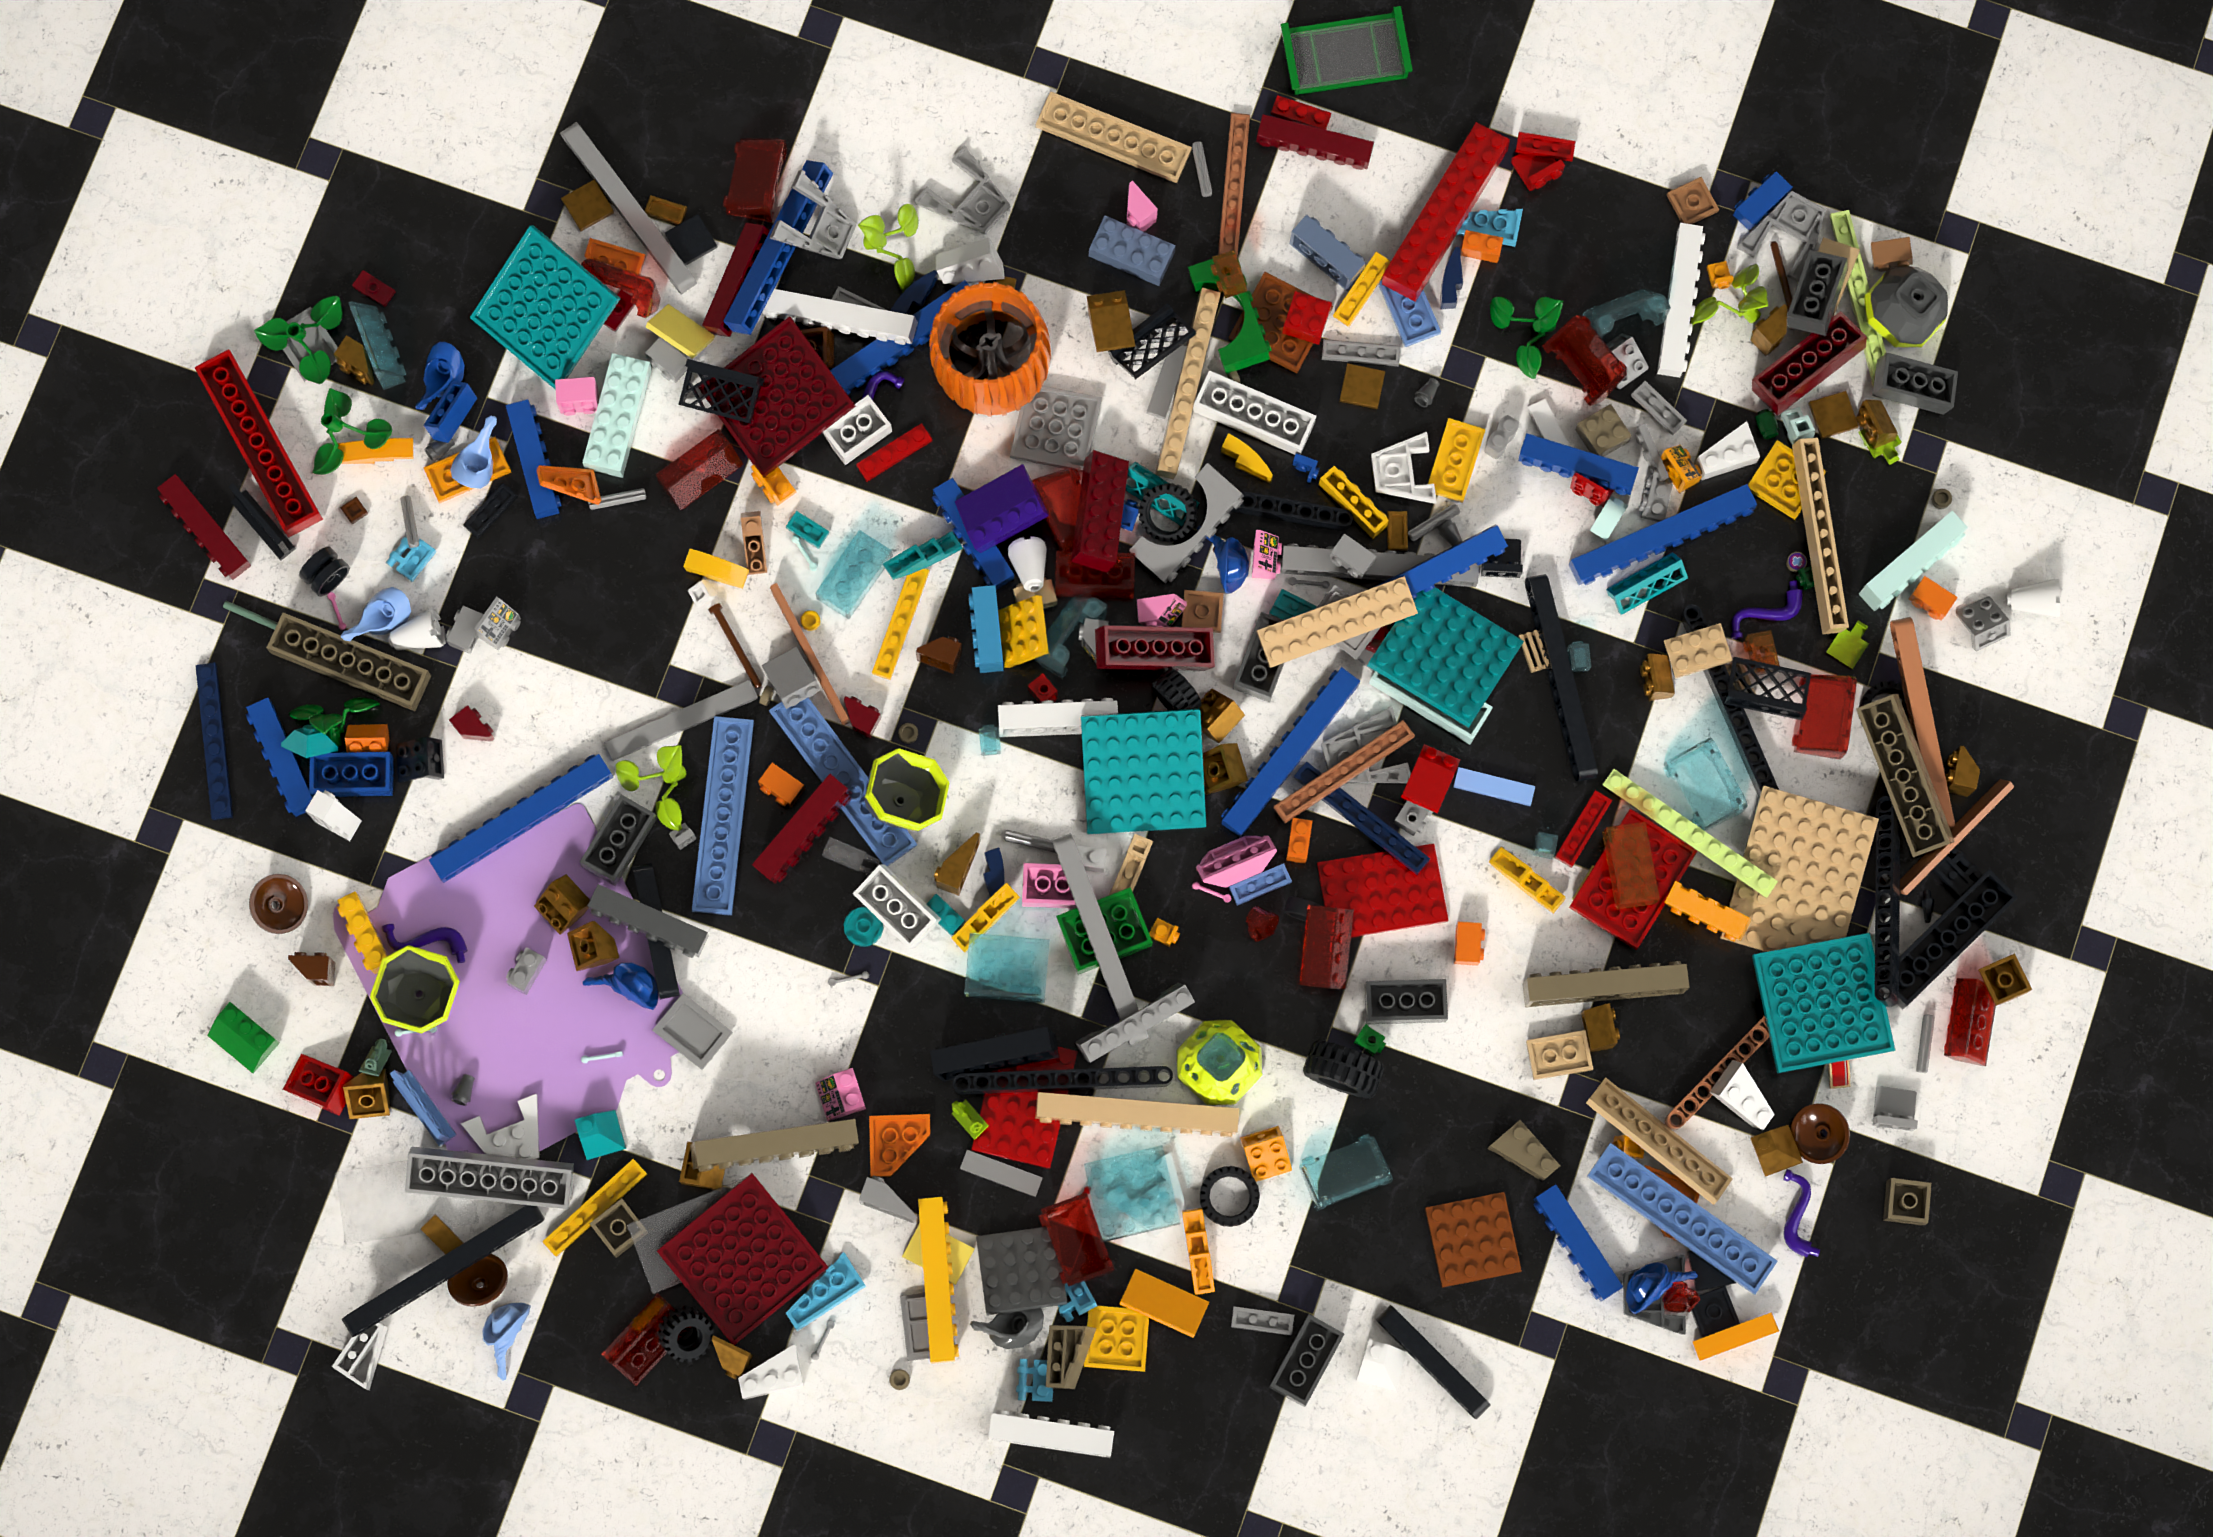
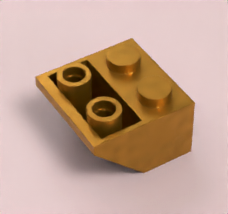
M1786 304L1780 308L1776 306L1769 313L1770 316L1766 320L1764 318L1761 319L1752 331L1753 335L1750 341L1765 356L1780 345L1787 333Z
M346 335L333 354L337 360L336 363L340 365L339 369L348 375L350 373L356 375V379L361 383H369L373 386L375 382L370 359L364 346Z
M1863 401L1856 419L1859 426L1865 429L1867 442L1872 444L1873 449L1895 441L1898 432L1882 401Z
M1647 654L1642 665H1640L1641 676L1645 677L1646 682L1643 685L1645 696H1648L1649 701L1672 698L1675 690L1668 655Z
M1211 689L1201 699L1202 705L1198 708L1201 713V732L1217 743H1220L1245 716L1234 700L1214 689Z
M1960 746L1948 757L1947 766L1949 767V772L1945 774L1949 793L1968 797L1977 788L1980 769L1966 748Z
M565 874L551 882L534 907L561 935L588 910L590 899Z
M1610 1003L1584 1010L1581 1013L1590 1052L1612 1049L1618 1043L1617 1040H1620L1618 1028L1614 1026L1613 1020H1616L1614 1008L1610 1007Z
M687 1141L679 1182L684 1185L721 1191L725 1169H719V1166H713L714 1169L705 1172L693 1169L690 1145L693 1142Z

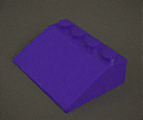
M1024 464L955 501L966 532L975 550L980 553L1049 516Z

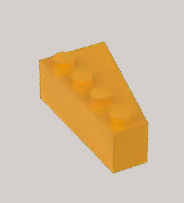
M1677 881L1674 882L1665 901L1671 907L1670 911L1674 914L1681 916L1683 913L1689 916V921L1698 925L1702 922L1707 925L1706 929L1717 933L1719 930L1725 933V938L1733 942L1736 939L1742 940L1751 922L1749 917L1725 905L1722 906L1711 898H1705L1697 891L1683 887Z

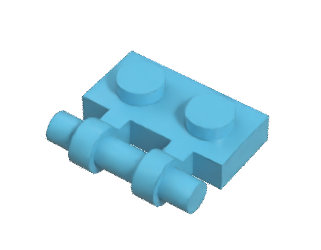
M406 536V538H402L398 548L389 554L390 558L386 561V564L393 567L396 562L400 563L396 571L413 582L435 555L436 550L421 539H419L418 547L410 548ZM407 548L410 549V552L403 558L401 555Z
M1079 1271L1064 1278L1066 1296L1069 1295L1071 1302L1066 1305H1059L1058 1307L1060 1315L1067 1322H1070L1074 1319L1071 1314L1072 1311L1077 1310L1080 1316L1097 1307V1304Z
M1020 1359L1019 1367H1017L1019 1384L1016 1386L1018 1400L1026 1401V1393H1032V1401L1052 1402L1053 1388L1046 1387L1047 1360H1034V1368L1027 1367L1028 1359ZM1027 1374H1033V1386H1027Z

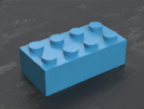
M996 586L972 587V594L968 595L970 610H974V613H970L971 627L976 629V632H972L973 647L978 648V651H974L975 667L980 668V673L1003 671Z

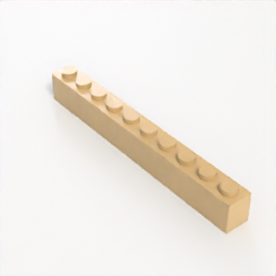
M1202 288L1198 295L1191 327L1197 334L1189 339L1186 344L1180 375L1155 474L1157 476L1174 480L1177 475L1221 292Z
M1818 438L1799 439L1792 445L1822 634L1841 633L1849 627L1819 440Z
M1038 1092L1035 1119H1040L1041 1123H1052V1120H1059L1060 1124L1064 1125L1080 1122L1081 1126H1092V1123H1097L1103 1128H1112V1125H1120V1129L1130 1130L1132 1126L1140 1127L1142 1131H1152V1128H1160V1132L1172 1133V1130H1180L1181 1134H1192V1131H1197L1203 1136H1212V1133H1220V1137H1232V1134L1238 1133L1239 1108Z

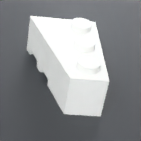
M1747 421L1698 456L1695 464L1698 465L1702 472L1701 480L1757 463L1760 455Z
M792 1345L739 1377L742 1398L745 1400L804 1386L796 1346Z

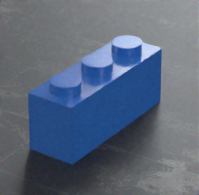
M1777 171L1772 176L1768 174L1761 181L1762 185L1759 188L1754 187L1748 193L1749 197L1745 201L1741 199L1734 207L1736 210L1733 216L1749 231L1775 208L1792 189V186Z
M452 380L423 426L433 440L449 443L477 400L468 383Z

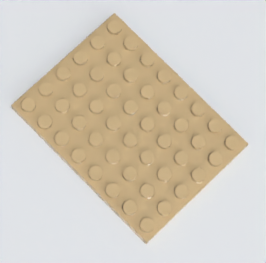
M1762 786L1743 858L1777 880L1778 883L1770 895L1765 898L1738 878L1736 879L1729 908L1749 917L1751 922L1742 940L1736 939L1734 943L1769 952L1845 938L1879 819ZM1721 932L1720 939L1733 942V941H1731V940L1725 938V937H1724L1725 933Z

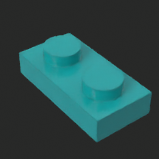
M798 511L795 512L786 525V529L818 549L830 534L828 530Z
M937 894L927 903L941 918L938 924L951 936L965 923V920Z

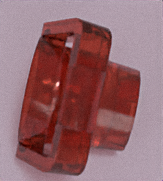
M1258 906L1253 907L1246 919L1250 937L1255 942H1258L1273 935L1279 922V916Z
M1683 1281L1674 1282L1662 1299L1664 1308L1667 1311L1676 1313L1690 1312L1700 1301L1699 1294L1695 1290L1688 1288L1687 1283Z

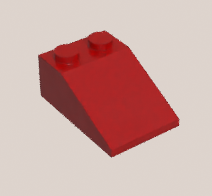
M1424 744L1401 798L1438 814L1460 759Z
M301 1054L283 1090L340 1116L346 1104L343 1085L355 1077L344 1070Z

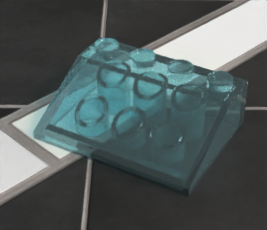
M353 301L348 302L371 365L383 390L406 382L404 379V375H407L403 364L399 365L397 360L400 357L397 347H392L390 342L394 340L390 329L386 330L384 326L387 323L384 313H379L375 306Z
M970 933L964 990L965 997L1045 1003L1050 940Z

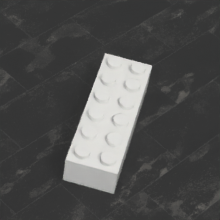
M1212 371L1208 372L1193 406V412L1294 455L1296 453L1301 455L1316 421V415Z
M1103 698L1101 701L1094 702L1093 699H1083L1081 702L1062 700V703L1046 700L1042 701V704L1024 701L1018 705H1014L1013 702H1004L1002 705H998L999 737L1082 734V715L1118 713L1117 701H1113L1112 698Z
M1002 1410L992 1413L989 1440L1111 1457L1114 1431H1110L1111 1427L1098 1425V1429L1090 1428L1089 1423L1078 1422V1426L1070 1425L1069 1420L1058 1419L1056 1423L1049 1422L1050 1418L1037 1416L1036 1420L1029 1419L1028 1414L1017 1413V1417L1009 1416L1008 1411Z

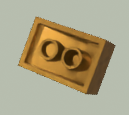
M1125 290L1087 296L1088 315L1096 351L1103 352L1135 347Z
M976 832L950 855L941 867H937L934 874L937 888L958 896L960 895L981 842L980 833Z

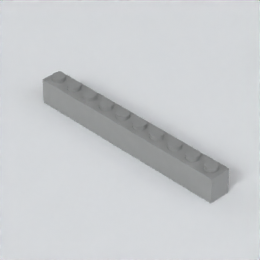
M1287 544V546H1283L1281 573L1360 579L1359 577H1352L1343 566L1339 567L1331 561L1330 553L1334 546H1328L1326 549L1318 548L1316 545L1299 547L1298 544ZM1367 549L1376 555V560L1362 579L1386 581L1435 556V554L1426 553L1424 556L1416 555L1414 552L1396 554V551L1391 550L1380 553L1374 549ZM1475 563L1469 566V571L1463 574L1457 572L1451 575V580L1443 584L1439 581L1436 584L1476 587L1478 584L1479 565L1477 566Z

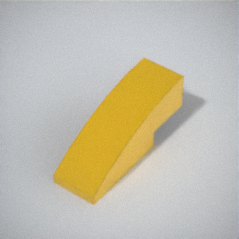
M1228 433L1222 445L1221 453L1236 459V468L1271 483L1273 474L1261 457L1247 444Z
M689 549L683 566L688 572L742 589L749 570L693 549Z

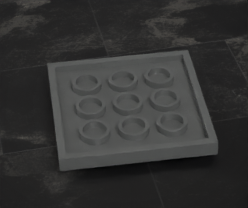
M1057 1226L976 1236L986 1315L1067 1304Z

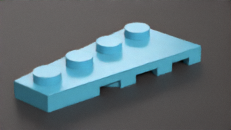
M1501 209L1498 211L1479 210V212H1470L1457 235L1464 236L1465 230L1503 237V245L1515 247L1523 209H1516L1515 211Z
M843 1252L839 1259L833 1265L831 1264L822 1277L813 1283L812 1287L795 1302L786 1314L795 1329L799 1331L865 1288L866 1285Z

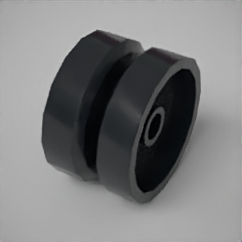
M330 546L324 547L312 555L299 572V577L306 584H312L311 589L319 597L333 591L346 578L350 570V566L343 559H337V553Z

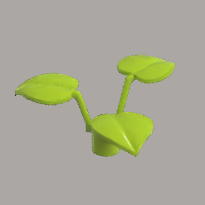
M904 204L898 210V223L901 226L899 229L883 233L885 224L879 215L868 216L858 224L865 235L863 244L867 250L877 249V253H884L898 259L894 264V272L902 292L913 283L915 277L914 265L909 258L903 259L902 256L882 248L887 244L886 236L904 231L906 237H911L916 233L919 224L918 215L911 204Z
M1757 264L1750 265L1734 276L1732 286L1735 289L1741 288L1745 295L1738 304L1739 311L1722 301H1717L1715 297H1709L1696 306L1694 316L1691 317V324L1701 323L1713 317L1719 305L1731 310L1739 317L1744 316L1749 323L1757 321L1761 316V312L1758 309L1768 307L1767 290L1763 286H1759L1747 293L1746 286L1753 284L1757 279L1759 266Z
M681 745L664 746L658 750L657 761L659 766L664 769L662 772L638 776L639 769L633 762L622 760L616 763L617 778L622 787L628 791L637 790L639 788V780L662 776L666 783L671 784L662 796V801L656 802V814L666 827L677 831L682 830L680 806L674 799L667 798L673 788L678 786L677 781L686 776V770L682 765Z

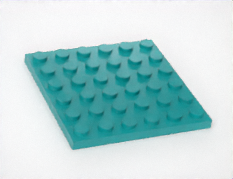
M531 225L470 318L556 390L555 380L567 379L621 298L534 225Z
M1433 588L1428 592L1422 590L1416 593L1417 597L1413 599L1418 614L1395 622L1367 666L1469 728L1524 641L1439 589Z
M1200 709L1081 716L1087 834L1206 827Z
M1870 933L1752 955L1777 1073L1896 1051L1886 1006L1875 997V954Z

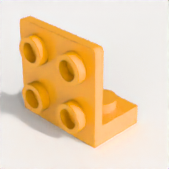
M754 464L751 466L753 480L759 488L764 487L762 490L770 503L774 501L778 506L796 493V490L779 467L763 478Z
M1279 1126L1240 1137L1251 1175L1256 1182L1292 1171Z

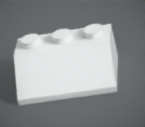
M869 395L855 404L856 407L823 432L832 449L845 465L892 432L890 422Z

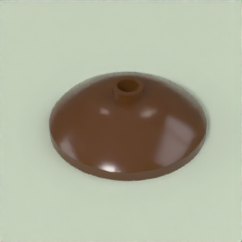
M273 874L264 877L254 886L249 898V909L253 920L260 928L273 934H285L298 928L304 921L308 911V898L304 888L296 879L284 874ZM272 902H275L277 905L275 909L272 908Z
M1818 1103L1806 1106L1797 1113L1791 1125V1133L1800 1156L1811 1163H1831L1840 1158L1849 1145L1850 1128L1844 1115L1831 1105ZM1823 1129L1827 1131L1826 1137L1822 1135Z
M490 1254L447 1281L449 1293L461 1305L470 1307L485 1305L496 1299L505 1289L508 1282V1270L505 1263L499 1257Z

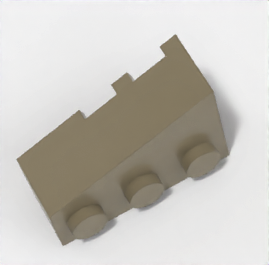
M1521 1120L1487 1148L1504 1157L1507 1161L1519 1166L1522 1170L1542 1182L1560 1167L1559 1163Z
M1049 1325L1046 1387L1075 1389L1096 1328Z

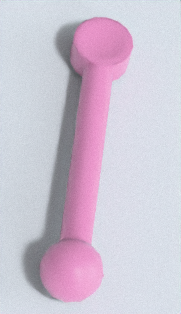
M330 592L327 597L332 602L339 622L338 627L340 630H345L346 624L343 623L335 602L336 595Z
M1198 882L1192 884L1193 889H1200L1220 897L1226 903L1231 901L1229 894H1220L1201 886Z

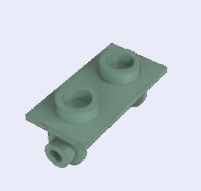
M385 1039L377 1040L375 1046L371 1047L359 1072L379 1077L392 1050L387 1049Z

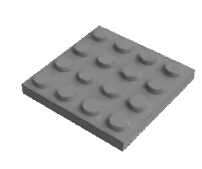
M1043 386L1040 392L1034 396L1033 400L1022 406L1019 411L1010 458L1083 472L1084 460L1091 453L1102 397Z

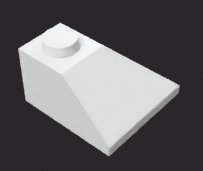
M1369 1339L1366 1343L1357 1381L1396 1391L1406 1351Z

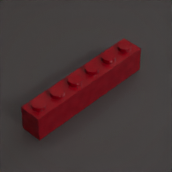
M1264 114L1262 115L1256 142L1265 147L1274 146L1278 147L1281 151L1287 152L1290 150L1297 152L1301 156H1315L1316 159L1321 161L1327 159L1334 161L1338 165H1351L1358 170L1368 169L1374 146L1373 141Z
M745 223L702 324L705 329L714 335L730 337L732 334V330L723 321L770 232L764 225Z
M176 474L157 488L161 493L158 497L165 505L169 503L172 506L170 511L177 520L180 517L185 522L182 526L189 534L193 532L196 535L194 540L200 548L206 547L209 551L206 555L213 563L217 561L221 567L218 569L225 578L230 576L234 580L251 567L248 560Z

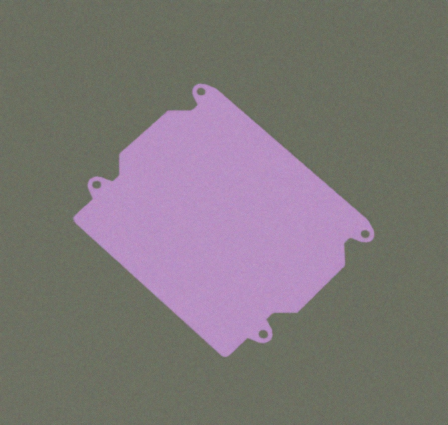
M574 804L549 817L445 883L441 881L429 862V859L432 858L431 856L413 864L387 879L378 907L368 912L388 955L396 952V950L389 946L386 933L382 930V926L386 924H394L393 934L398 942H407L440 927L453 928L462 935L468 950L464 953L465 962L457 963L456 955H451L450 946L447 941H437L420 947V949L447 956L460 981L448 1019L436 1026L437 1031L435 1033L427 1031L422 1034L409 1033L397 1037L395 1035L396 1029H408L382 1022L406 1070H410L457 1134L445 1143L447 1150L485 1154L461 1123L480 1116L486 1133L490 1134L523 1121L524 1117L518 1101L537 1094L540 1152L577 1132L574 1119L601 1112L617 1111L626 1080L640 1075L650 1085L655 1087L665 1086L671 1080L670 1057L679 1053V1051L652 1030L683 993L679 984V996L660 1000L658 993V1004L654 1010L643 1008L635 1002L628 1000L625 996L614 992L611 986L605 984L583 985V981L587 977L613 974L614 967L620 963H634L644 967L656 981L648 939L645 937L646 934L641 932L638 934L633 933L627 929L628 926L623 924L617 926L609 922V918L603 915L601 918L594 916L588 908L581 918L560 935L534 907L551 882L565 874L571 878L590 900L598 884L633 899L622 877L617 885L614 886L581 867L580 860L598 833L582 804ZM338 903L333 912L334 930L370 998L377 974H374L371 970H366L362 962L365 957L362 952L358 953L354 945L356 938L354 934H349L345 926L348 922L346 918L341 917L337 906L340 905ZM595 921L615 939L619 958L608 964L576 971L567 933L588 922ZM526 947L544 956L547 960L527 995L507 984L508 979H506L511 968L514 969L517 964L516 958L521 950L524 951ZM422 991L416 993V997L423 995ZM623 1052L621 1057L590 1060L587 1063H582L581 1057L584 1055L590 1057ZM658 1069L665 1072V1078L662 1081H657L653 1077L654 1072ZM463 1074L475 1078L471 1100L466 1106L459 1105L451 1100V1094L462 1079Z

